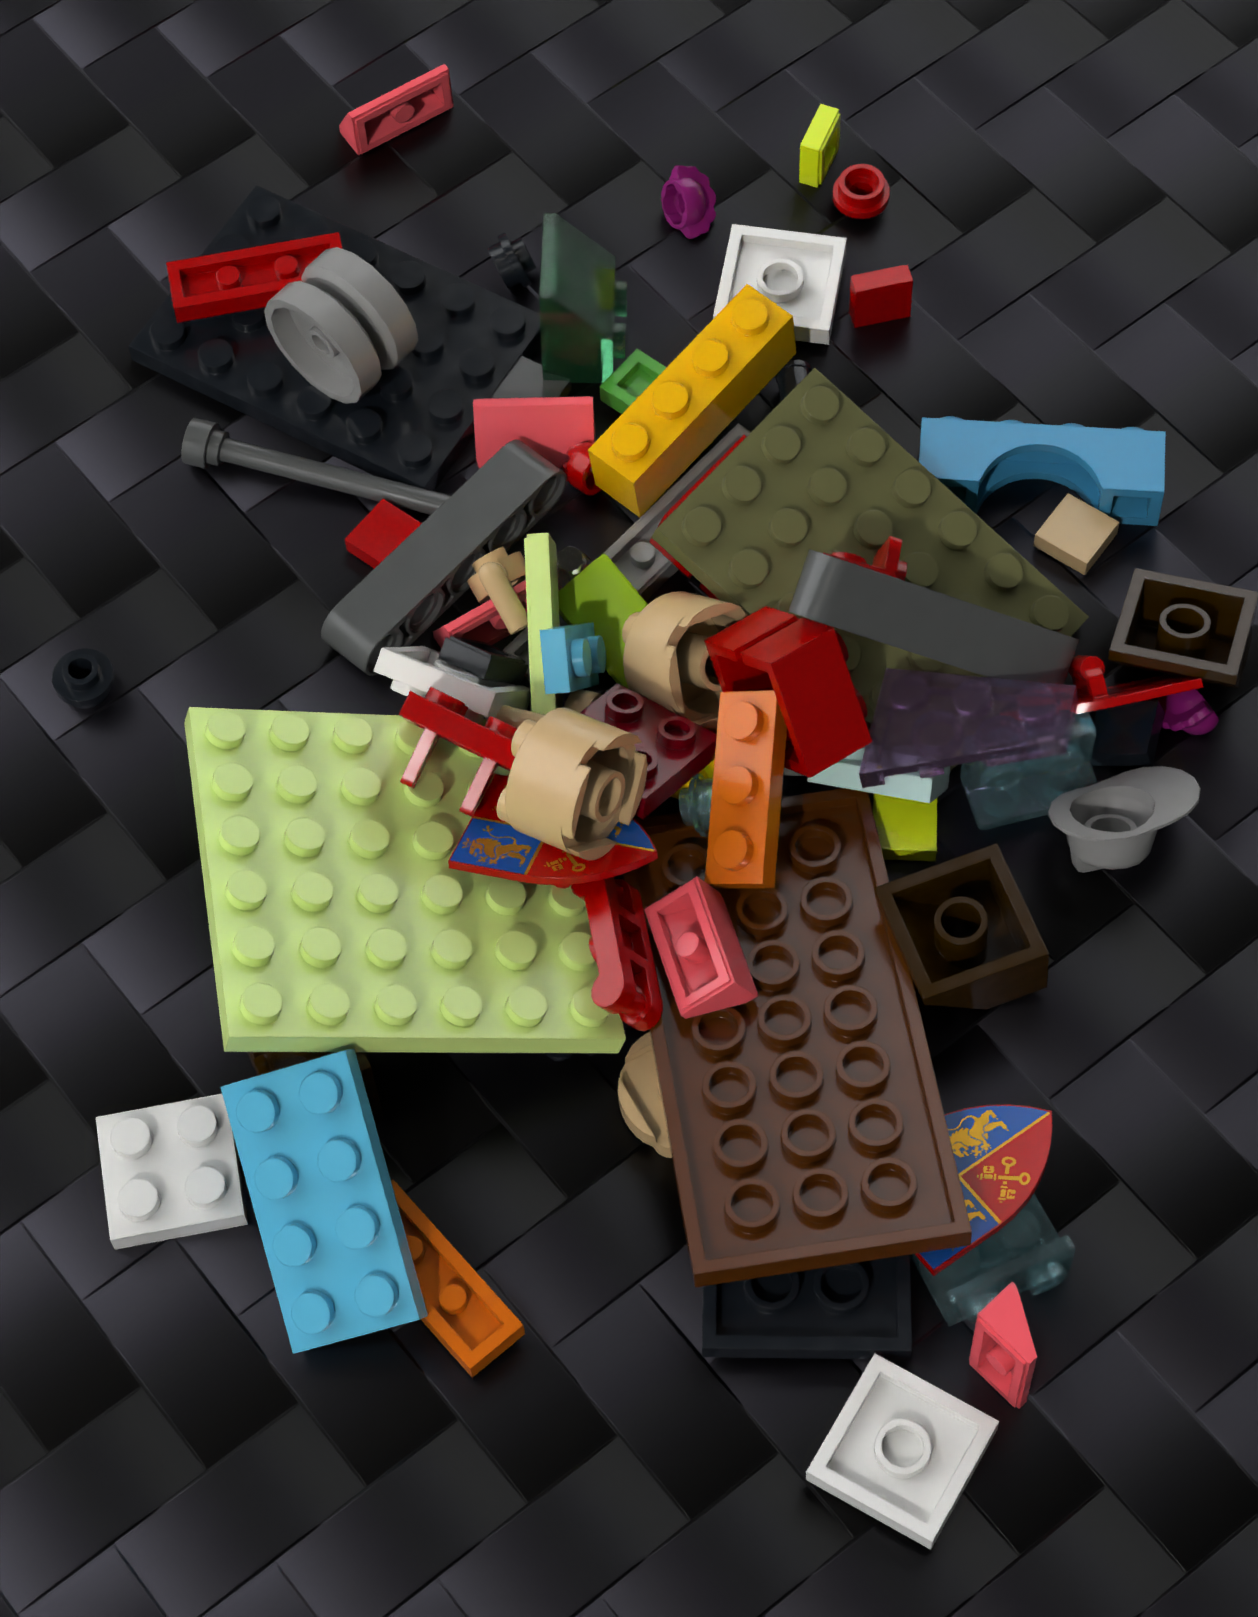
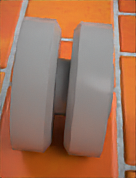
M335 247L323 251L305 268L301 277L302 281L288 283L272 297L265 307L264 314L267 327L277 346L291 365L311 385L328 397L342 403H357L378 383L382 375L381 370L393 369L414 350L418 342L416 324L407 305L393 286L365 260L353 252Z

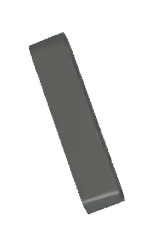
M516 439L507 443L329 612L321 628L322 640L367 675L374 676L378 674L373 671L381 648L409 647L470 588L467 580L476 574L472 563L500 547H504L507 552L553 508L566 487V473L522 441Z
M811 549L808 551L788 611L1057 700L1060 698L1079 643V639Z

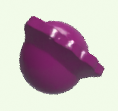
M674 166L669 180L662 188V209L667 222L673 228L680 230L688 239H694L709 231L710 223L716 217L714 209L716 195L710 187L709 178L705 174L700 173L696 166Z
M1196 689L1158 697V701L1165 712L1162 728L1171 729L1172 731L1183 730L1191 735H1203L1212 731L1219 722L1216 713Z

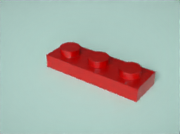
M336 232L166 262L177 323L266 307L268 301L288 283L302 281L301 277L305 268L323 251L335 247L343 249L340 233Z

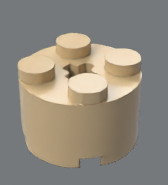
M670 592L654 599L641 612H635L630 615L622 629V637L625 643L623 666L628 688L702 727L717 729L719 699L722 689L704 640L749 615L741 609L742 607L733 603L689 592Z
M564 707L548 712L538 722L530 719L523 721L512 739L511 752L515 759L509 773L507 786L500 794L497 802V816L500 820L510 823L516 831L582 859L596 860L604 856L617 843L606 837L610 835L618 822L629 826L643 795L647 776L646 755L637 752L635 744L642 743L635 734Z

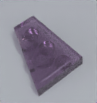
M886 668L869 732L872 742L865 747L859 771L862 788L884 785L885 777L917 771H919L920 778L945 774L944 767L981 761L988 767L1066 754L1078 703L1076 686Z

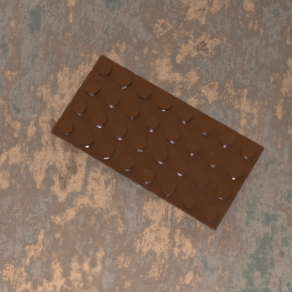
M841 788L782 797L775 888H715L724 898L758 992L757 998L744 1004L687 1019L682 1017L645 914L663 1003L661 1018L649 1031L695 1288L971 1245L972 1230L912 976L874 891V887L888 883L889 879L868 792ZM711 808L635 819L649 835L658 853V859L622 874L624 881L639 890L644 909L696 876L705 881Z

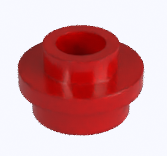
M855 164L849 166L834 183V205L841 213L848 217L856 219L874 217L884 211L889 203V184L881 171L872 165Z

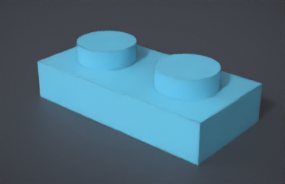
M594 623L570 624L540 630L545 694L569 693L599 685L598 673H604L606 668V650L602 636H595Z

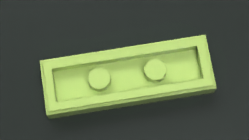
M549 533L527 534V538H524L531 711L547 714L556 708L563 707V693L545 694L540 630L560 626L556 544Z

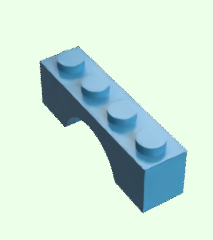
M955 416L942 418L922 417L918 462L975 514H977L985 499L998 488L1018 480L1043 479L1070 488L1087 504L1119 521V524L1158 526L1165 490L1166 431H1149L1139 427H1125L1122 429L1085 427L1076 423L1045 425L1028 424L1018 420H1004L1001 422L964 420Z

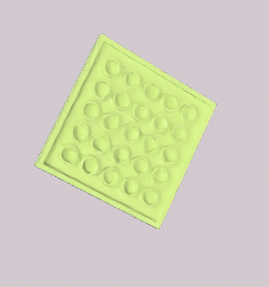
M188 708L184 725L224 1052H340L353 1048L355 1052L412 1053L620 1052L626 1040L620 1015L608 1013L597 1006L591 997V990L599 976L597 963L589 949V939L592 935L586 903L573 893L571 885L564 889L554 885L518 882L449 868L448 860L472 818L460 812L459 809L481 765L482 757L439 738L413 789L400 783V780L424 729L407 722L399 715ZM484 719V720H483V723H477V724H480V725H482V726H485V724H486V722H487V719ZM498 766L492 779L495 774L509 776L510 771Z

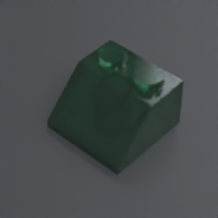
M544 213L539 293L543 380L569 381V383H603L614 372V359H626V323L615 322L616 316L627 317V281H616V257L556 213Z

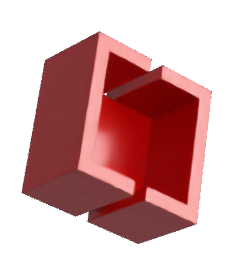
M765 606L704 640L722 692L774 690L787 726L784 768L811 778L872 742L865 721L868 715L867 706L862 695L853 685L846 665L849 657L844 640L834 627L806 618L800 619L796 615Z

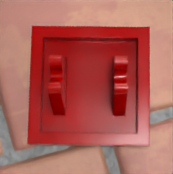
M430 687L425 698L410 691L399 712V716L407 722L424 729L400 783L414 789L439 738L447 740L483 758L459 809L460 812L472 817L497 767L500 766L508 771L511 770L515 759L511 752V743L517 728L490 715L485 726L477 724L465 718L469 707L465 706V703L435 688Z

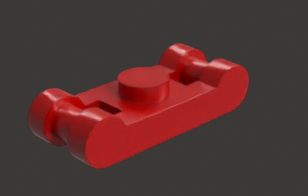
M614 877L582 884H571L573 893L586 903L592 937L589 939V949L597 963L599 976L591 990L593 1002L610 1014H619L622 1021L638 1031L651 1029L661 1018L663 1003L639 890L623 879H614Z

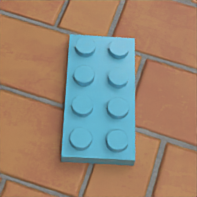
M355 1049L340 1051L221 1086L293 1354L427 1317L428 1313Z

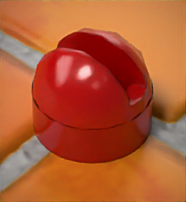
M589 442L578 443L568 449L566 453L570 459L568 462L562 463V470L567 475V481L573 487L586 495H594L602 489L595 485L588 449L593 444Z

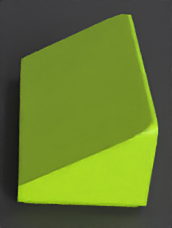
M602 554L558 591L559 615L568 625L594 623L595 636L601 635L605 644V670L616 683L628 688L623 666L625 643L622 637V629L630 615L635 612H641L648 604L606 554Z

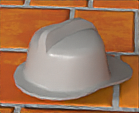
M1166 766L1141 767L1123 772L1091 786L1078 788L1059 795L1051 802L1048 816L1052 824L1066 834L1072 864L1078 872L1085 873L1100 869H1124L1138 865L1147 858L1151 852L1158 829L1180 820L1199 803L1201 788L1195 777L1181 769Z

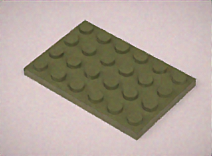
M816 368L657 527L651 537L719 600L742 607L741 609L748 615L767 606L796 615L800 619L805 618L788 611L809 549L828 554L834 552L853 553L864 558L867 564L872 565L875 554L888 537L892 536L903 540L899 560L907 562L905 578L907 582L1070 637L1089 617ZM834 627L844 640L849 657L846 665L853 685L862 695L867 706L868 715L865 721L871 739L889 754H893L894 750L902 748L926 751L931 754V761L951 764V771L1024 690L1017 686Z

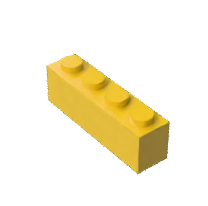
M746 284L588 449L595 485L639 518L644 515L796 354L793 315Z

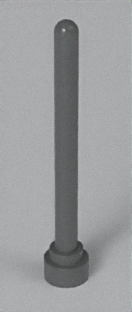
M196 417L189 422L182 442V462L203 469H209L212 465L220 467L224 462L378 502L383 498L394 506L432 515L451 497V495L230 439L229 432L221 430L219 423Z

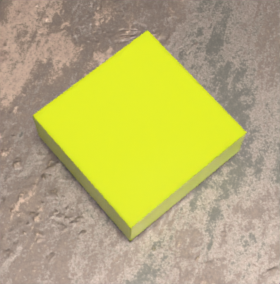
M824 104L819 105L800 144V183L818 188L819 184L822 185L840 146L841 114L839 109Z
M873 793L872 811L884 860L936 861L937 798L931 803H924Z

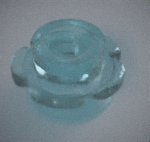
M698 773L690 780L689 787L680 790L679 808L684 825L694 826L695 830L702 837H708L713 778L705 779L701 773Z

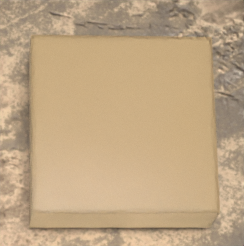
M1067 493L1035 534L1033 546L1081 574L1086 575L1117 535L1119 521Z

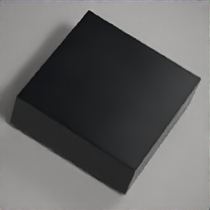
M454 636L445 638L438 657L482 679L522 685L528 668L525 660L488 643Z
M1140 701L1097 710L1086 752L1093 766H1153L1165 714L1159 701Z

